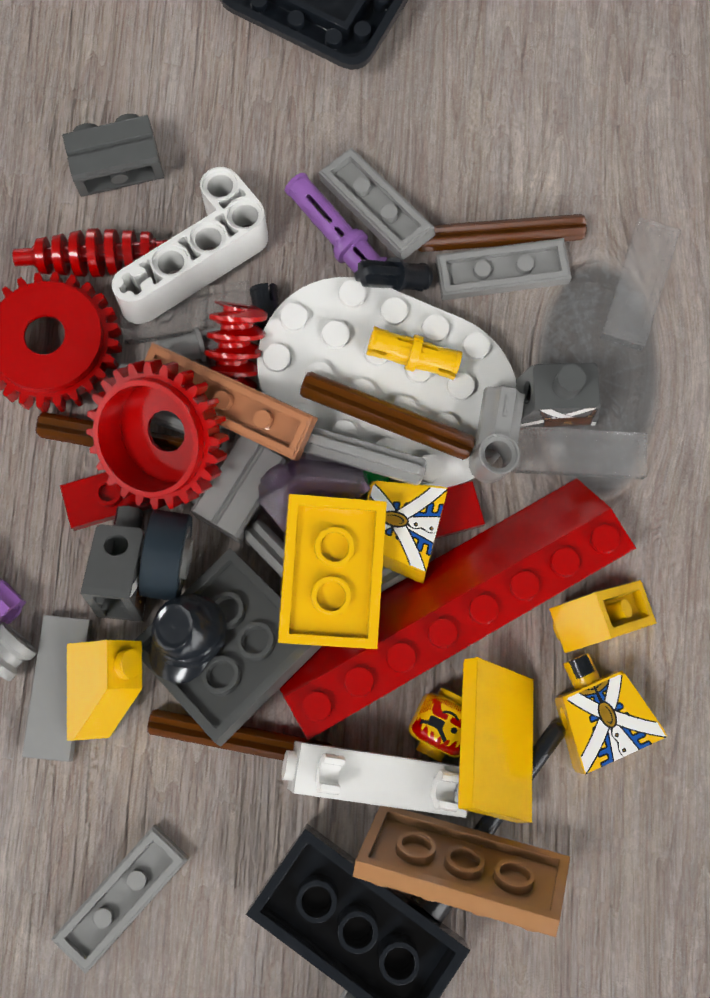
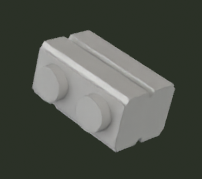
M238 434L233 443L228 440L220 447V450L228 454L227 459L216 464L222 473L220 476L210 480L212 487L209 490L199 494L198 498L191 501L194 505L190 511L197 519L242 544L245 539V529L256 521L288 469L287 461L282 456Z

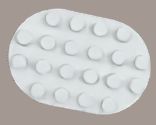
M355 277L323 279L304 286L291 294L280 304L268 320L264 328L265 337L260 339L259 350L262 351V354L257 358V378L261 392L317 417L318 419L314 427L424 458L426 460V469L419 485L447 488L475 478L469 468V457L464 460L304 398L300 395V388L305 375L308 372L322 375L471 434L475 437V441L484 389L486 387L499 386L516 389V378L506 355L499 345L482 329L461 317L394 289L363 287L361 282L355 280ZM376 326L389 332L412 338L416 334L423 336V341L444 348L462 351V359L455 379L451 380L419 369L411 372L404 369L405 365L366 355L373 327ZM485 450V458L490 465L494 464L501 456L495 450ZM390 478V482L405 483V482H402V481H399V480H395V479Z

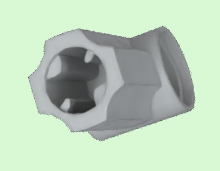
M505 386L486 387L483 392L475 447L469 457V468L472 475L484 483H494L501 480L518 465L520 459V449L517 444L525 394L520 393L515 388ZM486 449L495 450L501 455L503 460L502 468H495L486 461Z

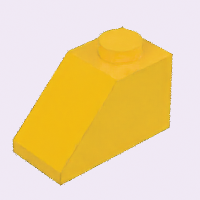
M641 580L594 592L549 608L553 619V629L556 637L562 644L564 653L657 623Z
M100 640L67 644V741L101 739L111 736L142 690V641Z

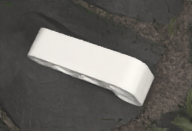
M215 167L208 170L202 176L200 189L208 216L115 274L112 280V290L124 318L129 322L145 324L152 321L266 247L268 230L264 208L233 170L226 167ZM211 247H216L213 250H206ZM180 270L174 274H168L171 271Z

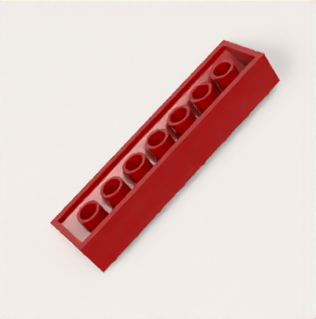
M576 478L429 562L424 583L406 578L381 592L377 649L322 646L280 688V691L304 735L309 740L633 551L636 547L611 507Z

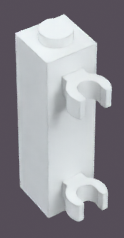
M295 741L293 751L286 750L282 780L288 781L287 789L294 794L463 818L467 816V810L458 808L459 765Z

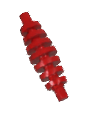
M89 228L86 231V239L81 230L70 232L68 241L64 234L53 235L51 245L47 237L36 238L32 248L13 249L12 256L16 267L35 266L40 274L50 275L54 266L55 272H58L59 275L68 276L70 268H72L75 276L86 277L89 267L92 277L96 278L104 277L105 262L109 274L115 275L122 269V260H124L126 267L168 240H157L153 238L152 232L141 231L140 241H137L133 230H123L122 242H120L116 229H105L103 240L98 228Z

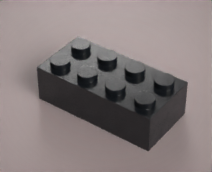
M306 824L250 905L246 915L356 998H440L470 952L465 940L400 891L388 887H380L372 882L353 877L356 859L309 824Z

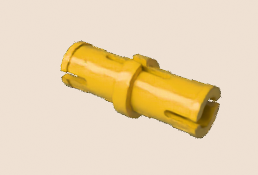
M376 326L373 327L366 355L405 365V370L414 372L415 369H419L451 380L455 379L462 359V351L444 348L423 341V336L414 334L412 338L389 332Z

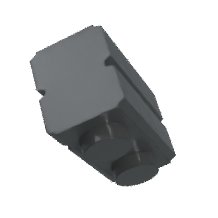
M124 114L119 116L114 123L100 126L84 123L76 126L73 132L62 135L71 176L81 197L164 178L154 132L148 115Z

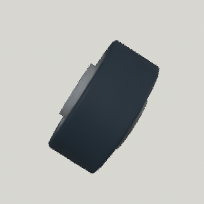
M157 509L152 512L141 546L140 596L171 600L181 595L184 580L188 577L192 558L191 515Z

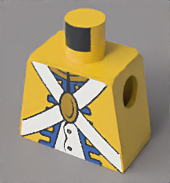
M385 481L371 482L366 500L387 502L383 567L416 582L424 583L448 488Z
M589 653L563 663L574 689L557 696L555 704L560 722L565 728L566 733L564 737L575 772L581 774L590 773L667 737L661 724L622 670L600 677Z

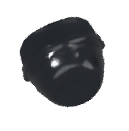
M194 593L177 596L165 602L159 608L152 622V637L149 651L150 665L157 676L169 682L181 684L192 681L203 672L211 659L216 656L225 644L226 618L218 604L206 596Z

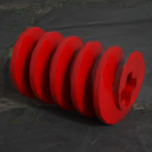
M214 301L223 307V311L209 314V319L221 325V328L206 334V337L218 343V348L204 350L205 356L216 361L215 366L208 368L257 390V383L248 378L258 374L257 364L249 359L260 357L262 351L259 350L257 344L251 341L263 339L265 331L253 323L267 320L268 313L252 305Z

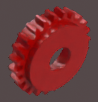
M53 271L50 281H45L39 272L34 274V283L27 284L22 277L18 278V289L12 292L7 287L2 288L5 298L0 302V391L4 389L3 395L12 403L19 398V404L27 410L33 406L35 401L37 408L42 413L48 412L50 403H54L60 412L66 411V401L71 399L80 407L83 405L81 395L86 391L91 396L98 393L94 385L98 381L102 382V380L108 379V376L105 374L106 369H117L119 366L115 358L111 356L112 353H120L123 349L120 342L113 339L122 335V330L118 323H112L117 319V316L112 307H107L109 303L102 293L95 295L96 291L89 282H86L80 288V282L75 275L71 274L66 283H63V279L55 271ZM41 317L57 319L62 323L65 330V337L61 346L48 354L33 352L28 348L25 341V333L28 326L34 320Z
M161 359L130 363L126 367L114 370V377L102 380L101 385L104 391L95 393L92 396L98 408L87 411V416L94 420L93 428L86 430V434L93 437L94 445L89 448L90 453L97 454L100 461L96 468L98 471L105 470L109 475L107 484L111 486L117 483L122 487L121 497L125 498L135 494L136 505L141 506L150 502L154 510L165 505L169 509H173L183 503L187 504L198 498L199 494L209 490L212 487L210 480L220 476L222 473L215 464L227 459L228 455L223 450H220L219 446L221 443L229 440V435L220 433L219 425L227 420L225 416L216 415L214 407L219 403L218 398L208 399L204 394L209 385L206 382L195 385L192 383L194 371L190 369L178 374L179 367L177 362L162 364ZM159 411L174 413L183 424L184 440L176 450L168 451L160 448L151 436L150 423L153 416Z

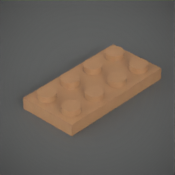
M380 806L355 860L353 877L372 882L380 887H388L412 894L427 901L439 902L469 911L477 916L489 917L516 925L527 931L556 937L561 917L570 856L408 810Z

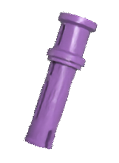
M305 173L297 174L288 182L285 187L286 194L297 203L311 222L334 246L333 253L338 262H345L355 273L358 271V263L362 261L359 256L364 260L386 261L388 259L387 257H380L367 242L368 235L363 230L353 229ZM312 203H315L318 206V208L325 214V216L331 221V223H329L322 216V214L315 208V206Z

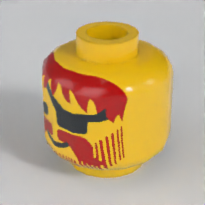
M440 688L438 694L431 692L422 697L408 728L411 736L420 741L416 748L417 751L439 762H442L445 754L453 758L460 757L461 696Z

